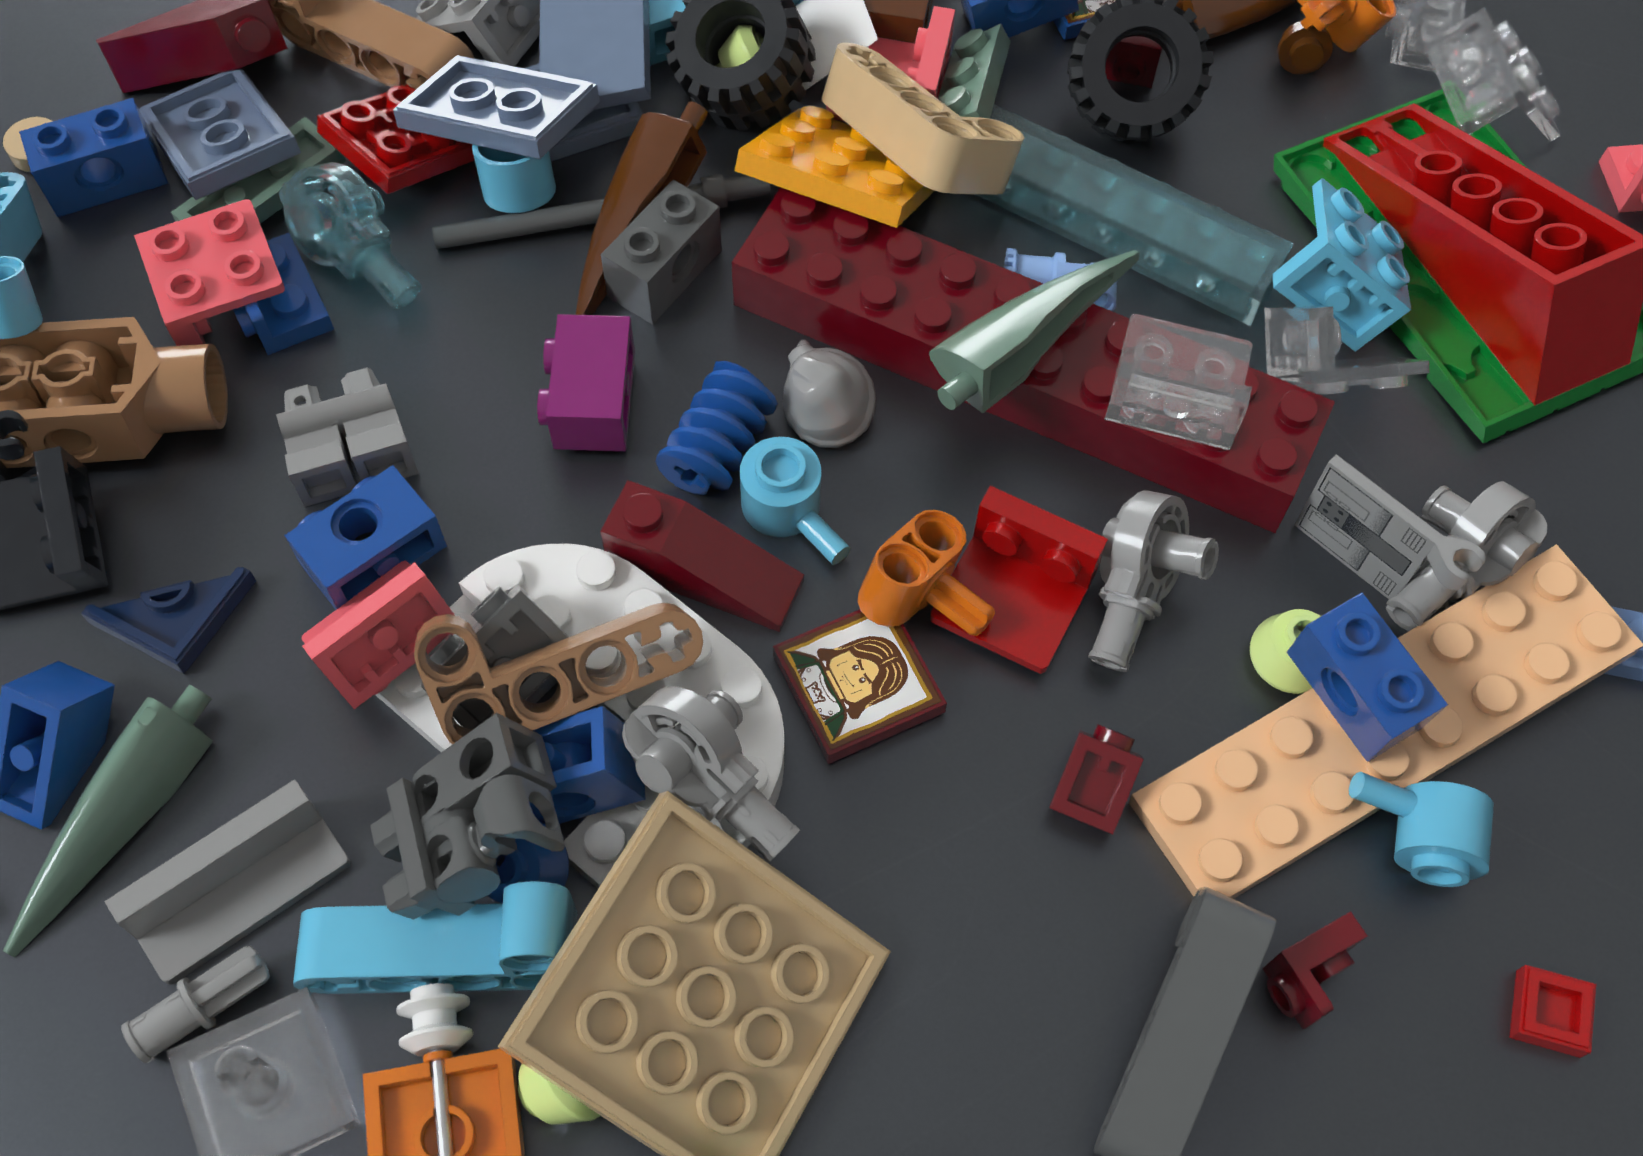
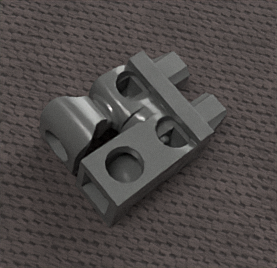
M495 713L423 765L414 774L412 781L401 778L387 788L391 810L370 825L374 846L381 855L397 862L402 861L404 870L387 880L386 884L382 886L386 906L392 913L414 920L438 908L460 916L475 906V900H479L497 889L500 884L496 865L497 857L501 854L509 855L517 850L515 839L527 840L553 852L562 851L565 848L550 791L556 788V783L542 735L499 713ZM529 801L533 803L542 814L546 827L543 826L533 814Z

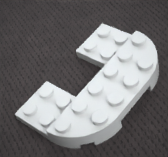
M567 543L543 544L501 555L483 564L459 582L463 595L450 606V609L455 616L461 617L470 623L472 627L477 621L471 616V613L491 592L501 587L508 593L517 584L528 593V596L569 637L653 604L669 603L677 605L695 619L702 630L703 647L695 663L681 672L597 706H604L625 723L635 709L656 691L665 687L685 688L704 698L714 690H720L729 694L739 704L743 714L742 723L734 730L740 741L742 754L759 770L754 776L759 781L755 787L775 807L784 774V727L778 700L762 670L742 649L638 567L615 554L598 548ZM665 622L659 626L661 638L655 642L641 646L635 639L634 634L625 637V640L636 654L639 665L646 662V658L639 649L659 643L666 652L676 648L674 637L683 632V630L677 631L669 622ZM453 634L458 641L461 639L458 635ZM603 646L592 651L586 661V673L597 678L609 677L615 673L621 662L620 650L611 646ZM415 663L391 681L376 696L435 748L443 752L452 744L441 729L427 692L421 687L422 680ZM550 675L525 700L537 703L557 683V679ZM679 722L673 726L668 725V728H674ZM646 785V800L589 815L564 840L569 864L597 889L601 886L659 793L652 791ZM689 806L693 810L698 812L700 815H702L695 807ZM714 817L710 821L746 848L751 844L725 818L719 822Z

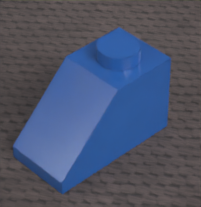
M57 661L2 685L0 695V812L41 830L52 824L105 744L115 684Z

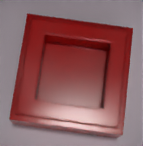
M1525 964L1516 970L1509 1038L1578 1058L1590 1054L1596 984Z

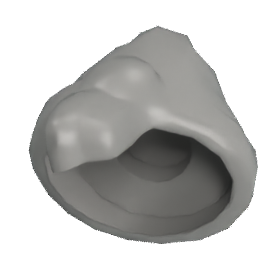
M800 340L797 347L792 349L788 355L790 369L784 385L782 400L787 423L802 440L819 448H839L854 442L868 430L875 415L877 397L872 378L864 365L852 355L833 348H813L807 340Z

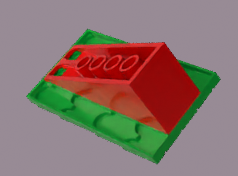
M1456 84L1274 154V172L1281 179L1283 190L1315 227L1316 218L1312 186L1323 178L1337 190L1340 188L1348 189L1360 201L1364 212L1377 223L1381 221L1388 222L1400 234L1404 242V248L1402 249L1404 267L1410 276V282L1407 283L1411 310L1389 327L1427 370L1426 378L1483 444L1504 435L1508 430L1511 432L1553 413L1555 409L1560 410L1601 392L1602 388H1610L1643 373V235L1528 169Z

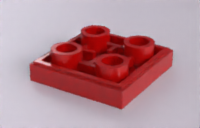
M409 85L391 87L382 94L361 101L347 102L341 108L317 116V133L387 194L475 161L472 151L473 144L397 127L393 109L415 91Z

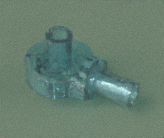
M334 162L303 168L297 171L289 181L283 183L279 191V197L283 204L286 225L295 244L309 259L324 266L335 265L349 281L364 276L395 311L405 308L417 298L418 294L416 292L422 290V284L390 252L392 239L389 235L391 232L380 221L381 218L379 217L384 214V202L382 196L375 188L367 186L365 181L351 168ZM328 188L329 193L334 194V196L324 192V190Z

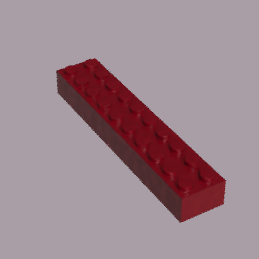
M784 188L779 189L732 261L733 302L735 306L936 391L947 382L932 363L929 356L930 350L990 311L1043 284L904 227L898 226L895 228ZM1092 304L1044 353L1026 380L991 406L986 412L1276 533L1295 497L1335 401Z

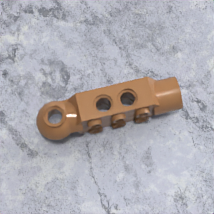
M135 317L44 322L27 335L17 338L0 339V411H15L28 423V431H14L4 438L12 437L20 440L25 447L24 455L16 460H4L1 458L0 460L6 468L36 466L33 452L61 446L81 463L144 459L164 433L222 429L225 426L228 413V392L221 356L214 344L153 347Z

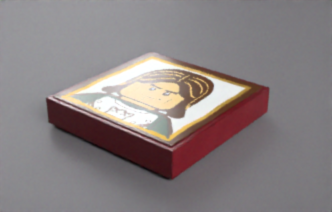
M859 609L773 646V657L828 764L946 712L947 702L904 624L893 627L878 625L869 620Z

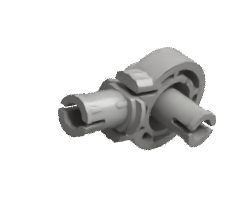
M1504 481L1497 482L1488 487L1472 503L1452 492V489L1445 485L1435 490L1422 509L1421 513L1423 515L1421 519L1434 524L1448 533V537L1466 540L1479 546L1485 553V563L1478 571L1473 572L1465 564L1454 561L1458 569L1469 575V580L1461 589L1450 590L1439 582L1427 558L1420 568L1421 572L1395 597H1391L1387 601L1386 610L1389 616L1401 628L1410 631L1417 626H1421L1448 600L1456 602L1459 598L1464 599L1472 595L1481 585L1499 584L1509 576H1513L1527 561L1534 557L1537 549L1542 545L1547 536V522L1544 516L1535 509V500Z
M1148 490L1140 491L1123 504L1117 517L1110 519L1103 530L1102 536L1107 538L1108 541L1099 569L1101 578L1105 583L1104 587L1100 589L1099 596L1103 599V604L1108 608L1093 649L1088 655L1091 661L1103 667L1120 672H1127L1129 670V663L1144 621H1150L1155 619V616L1159 617L1161 615V599L1165 598L1172 590L1180 573L1198 576L1200 579L1207 580L1216 568L1219 554L1218 542L1214 538H1201L1189 535L1187 507L1178 496Z
M681 687L659 689L635 709L623 725L622 737L624 744L635 762L639 778L652 791L657 793L668 791L685 804L695 807L709 821L714 817L719 822L725 818L769 863L797 835L800 829L783 813L781 814L755 787L759 781L754 776L759 770L742 754L740 741L734 731L743 720L739 704L729 694L720 690H714L704 698L691 690ZM679 722L674 728H668V725L673 726Z

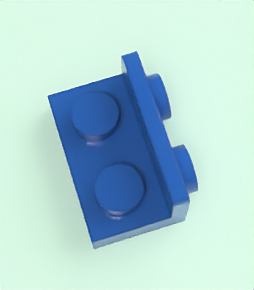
M289 232L267 240L285 286L284 292L233 309L246 338L258 334L267 355L334 330L328 312Z

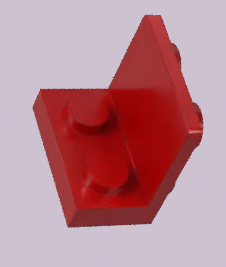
M990 485L979 505L973 537L951 576L991 605L995 610L994 617L987 628L978 636L968 634L935 607L931 611L930 620L946 630L1039 674H1043L1047 671L1097 573L1108 539Z

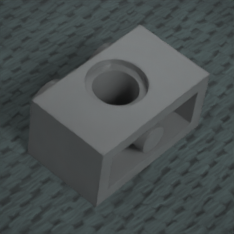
M672 180L601 253L607 298L653 325L722 251L719 206L677 181Z

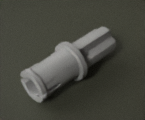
M244 946L191 981L184 977L177 982L178 990L135 1019L128 1020L121 1025V1030L128 1046L138 1059L143 1063H149L155 1059L156 1055L198 1027L202 1026L207 1030L216 1024V1015L269 980L270 973L266 962L252 946Z

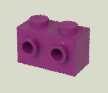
M557 314L555 338L545 339L543 352L545 374H550L549 389L540 388L537 402L539 425H548L553 449L626 451L635 358L630 316Z

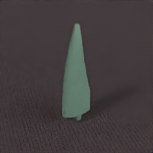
M1133 250L1090 264L1048 281L990 311L930 350L929 356L932 363L947 382L937 392L941 403L949 410H954L967 401L981 413L988 410L1026 380L1044 353L1069 326L1139 260L1140 252Z
M188 685L171 709L154 698H146L88 783L53 843L3 951L16 957L176 793L213 742L211 738L194 726V723L212 700L208 695L194 686Z

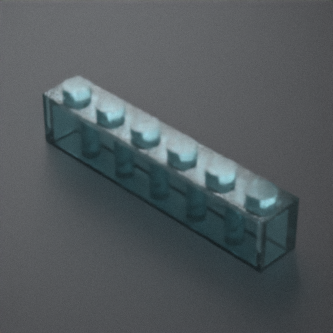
M995 104L993 105L990 119H995L1015 127L1024 135V141L1005 192L997 195H976L1107 258L1133 250L1139 251V260L1130 269L1249 326L1252 325L1274 289L1272 274L1287 262L1294 243L1275 235L1269 230L1262 229L1229 214L1217 206L1210 205L1186 194L1168 183L1158 181L1130 168L1116 159L1109 158L1072 141L1064 135H1059L1031 122L1017 113L1010 112Z

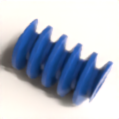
M716 361L713 372L704 379L702 390L694 395L690 409L682 414L678 424L679 428L673 430L669 435L667 447L659 451L655 461L659 471L677 488L691 494H707L709 487L721 491L729 489L733 479L728 471L740 470L743 459L740 452L746 453L755 445L756 441L753 434L764 431L767 424L764 415L774 414L778 406L775 396L758 378L744 367L729 361Z

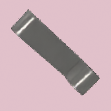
M1209 887L1198 889L1177 935L1175 946L1178 949L1096 1140L1094 1153L1100 1156H1181L1270 944L1276 925V918Z

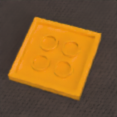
M816 106L798 108L742 146L738 151L735 166L736 172L895 228L935 191L915 181L853 127L834 120L832 112Z

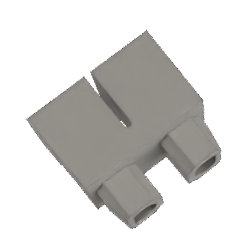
M370 368L346 373L345 377L341 379L345 395L323 401L317 386H310L308 384L286 390L284 393L285 412L276 414L285 441L287 454L284 456L288 475L304 507L347 495L357 485L347 448H349L351 459L361 481L367 477L378 475L392 465L404 478L419 474L387 384L380 385ZM301 401H306L305 404L297 405Z

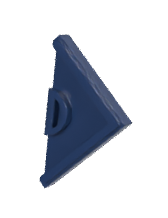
M237 567L228 576L196 584L192 580L140 592V598L101 608L89 604L81 614L93 626L185 674L255 584L256 579L250 570L244 567Z

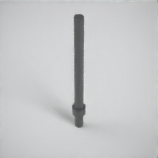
M723 174L700 177V183L688 186L690 190L718 205L719 209L727 208L728 201L771 194L770 183L747 175L727 179L723 178ZM604 199L432 227L435 246L436 249H444L597 223Z

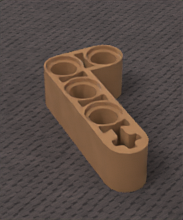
M267 0L281 34L290 42L389 87L409 85L416 90L457 55L474 58L467 45L451 33L374 0Z
M659 603L490 668L478 637L470 623L459 616L445 614L431 618L420 628L415 641L414 657L417 670L441 729L448 741L454 744L473 730L463 728L452 717L457 705L466 699H481L493 709L492 716L495 713H499L533 731L687 669L695 663L701 654L703 636L702 630L695 619L674 604ZM665 622H669L677 631L683 630V632L674 637L676 648L666 652L659 643L639 649L646 658V662L639 665L636 654L625 640V637L634 634L635 639L641 646L655 642L661 638L659 626ZM443 633L456 634L468 646L466 655L455 665H438L430 659L426 652L427 645L432 638ZM603 646H611L620 650L621 662L615 673L605 678L592 677L586 673V661L592 651ZM537 672L549 673L558 682L556 692L549 700L536 704L528 702L521 697L519 690L526 677Z

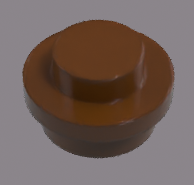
M1301 21L1285 30L1278 44L1277 54L1279 62L1285 70L1294 74H1307L1318 70L1329 60L1333 51V42L1326 28L1319 31L1312 26L1306 30L1301 25Z

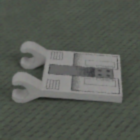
M1337 454L1327 463L1295 523L1298 529L1388 599L1395 597L1411 582L1427 558L1439 582L1450 590L1461 589L1469 580V575L1458 569L1454 561L1461 562L1470 571L1476 572L1486 560L1485 553L1479 546L1466 540L1443 536ZM1448 601L1434 614V616L1449 608Z

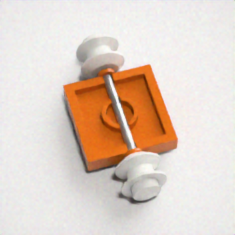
M436 983L414 988L410 991V1000L399 1004L396 1008V1013L399 1016L412 1019L413 1031L399 1039V1046L416 1056L423 1057V1063L363 1074L368 1156H525L515 1058L501 1049L454 1057L453 1052L457 1051L472 1038L473 1030L457 1024L456 1013L469 1006L470 998L467 995L455 993L454 986L451 984Z

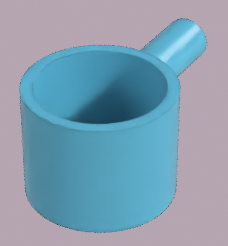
M472 145L483 198L492 209L505 213H522L543 206L553 197L556 185L549 151L541 159Z
M790 437L767 438L753 445L744 455L740 465L741 506L747 522L760 533L771 537H790L802 533L832 565H836L844 560L851 550L850 546L818 515L821 503V464L816 453L805 443Z
M1358 772L1353 776L1349 784V795L1351 798L1398 815L1394 860L1400 867L1411 872V875L1416 880L1440 887H1459L1466 885L1469 880L1483 877L1488 873L1494 803L1487 794L1475 788L1451 782H1419L1402 788L1363 772Z

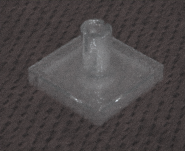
M307 987L167 1050L199 1156H297L361 1125L314 994Z

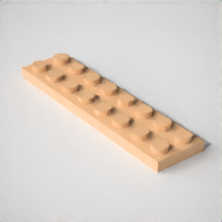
M1556 544L1527 561L1513 576H1509L1499 584L1481 588L1425 621L1421 626H1417L1398 637L1399 641L1448 705L1421 730L1369 762L1365 760L1312 688L1133 793L1129 804L1193 897L1199 888L1209 887L1235 899L1381 810L1350 797L1349 784L1356 773L1363 772L1402 788L1414 783L1427 782L1632 657L1643 647V643Z

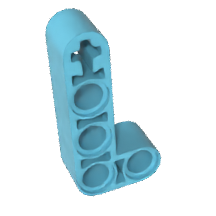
M13 172L0 173V339L17 338L27 335L36 330L43 320L23 263L41 237L43 230L26 179L23 175Z
M536 881L508 885L504 888L503 904H475L474 907L460 916L438 908L414 920L392 913L387 906H340L307 909L301 913L293 986L299 990L321 994L406 993L414 988L436 983L451 984L454 986V992L534 990L576 925L577 909L570 891L566 887L555 883Z

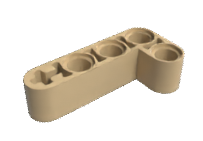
M853 43L837 44L822 95V101L826 106L915 181L929 189L949 194L997 195L1005 192L1024 141V135L1018 129L995 119L961 117L878 52Z

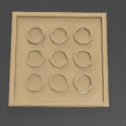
M665 791L657 796L501 1040L498 1048L661 1156H779L891 951L673 794Z

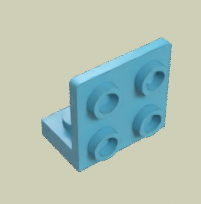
M1321 178L1312 186L1318 237L1272 274L1273 288L1356 352L1411 310L1407 283L1410 282V276L1404 267L1402 256L1404 242L1400 234L1388 222L1381 221L1377 223L1364 212L1360 201L1352 192L1346 188L1337 190L1325 179Z

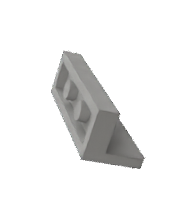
M294 779L104 902L117 924L138 940L160 979L166 984L172 985L349 868L351 862L311 800Z

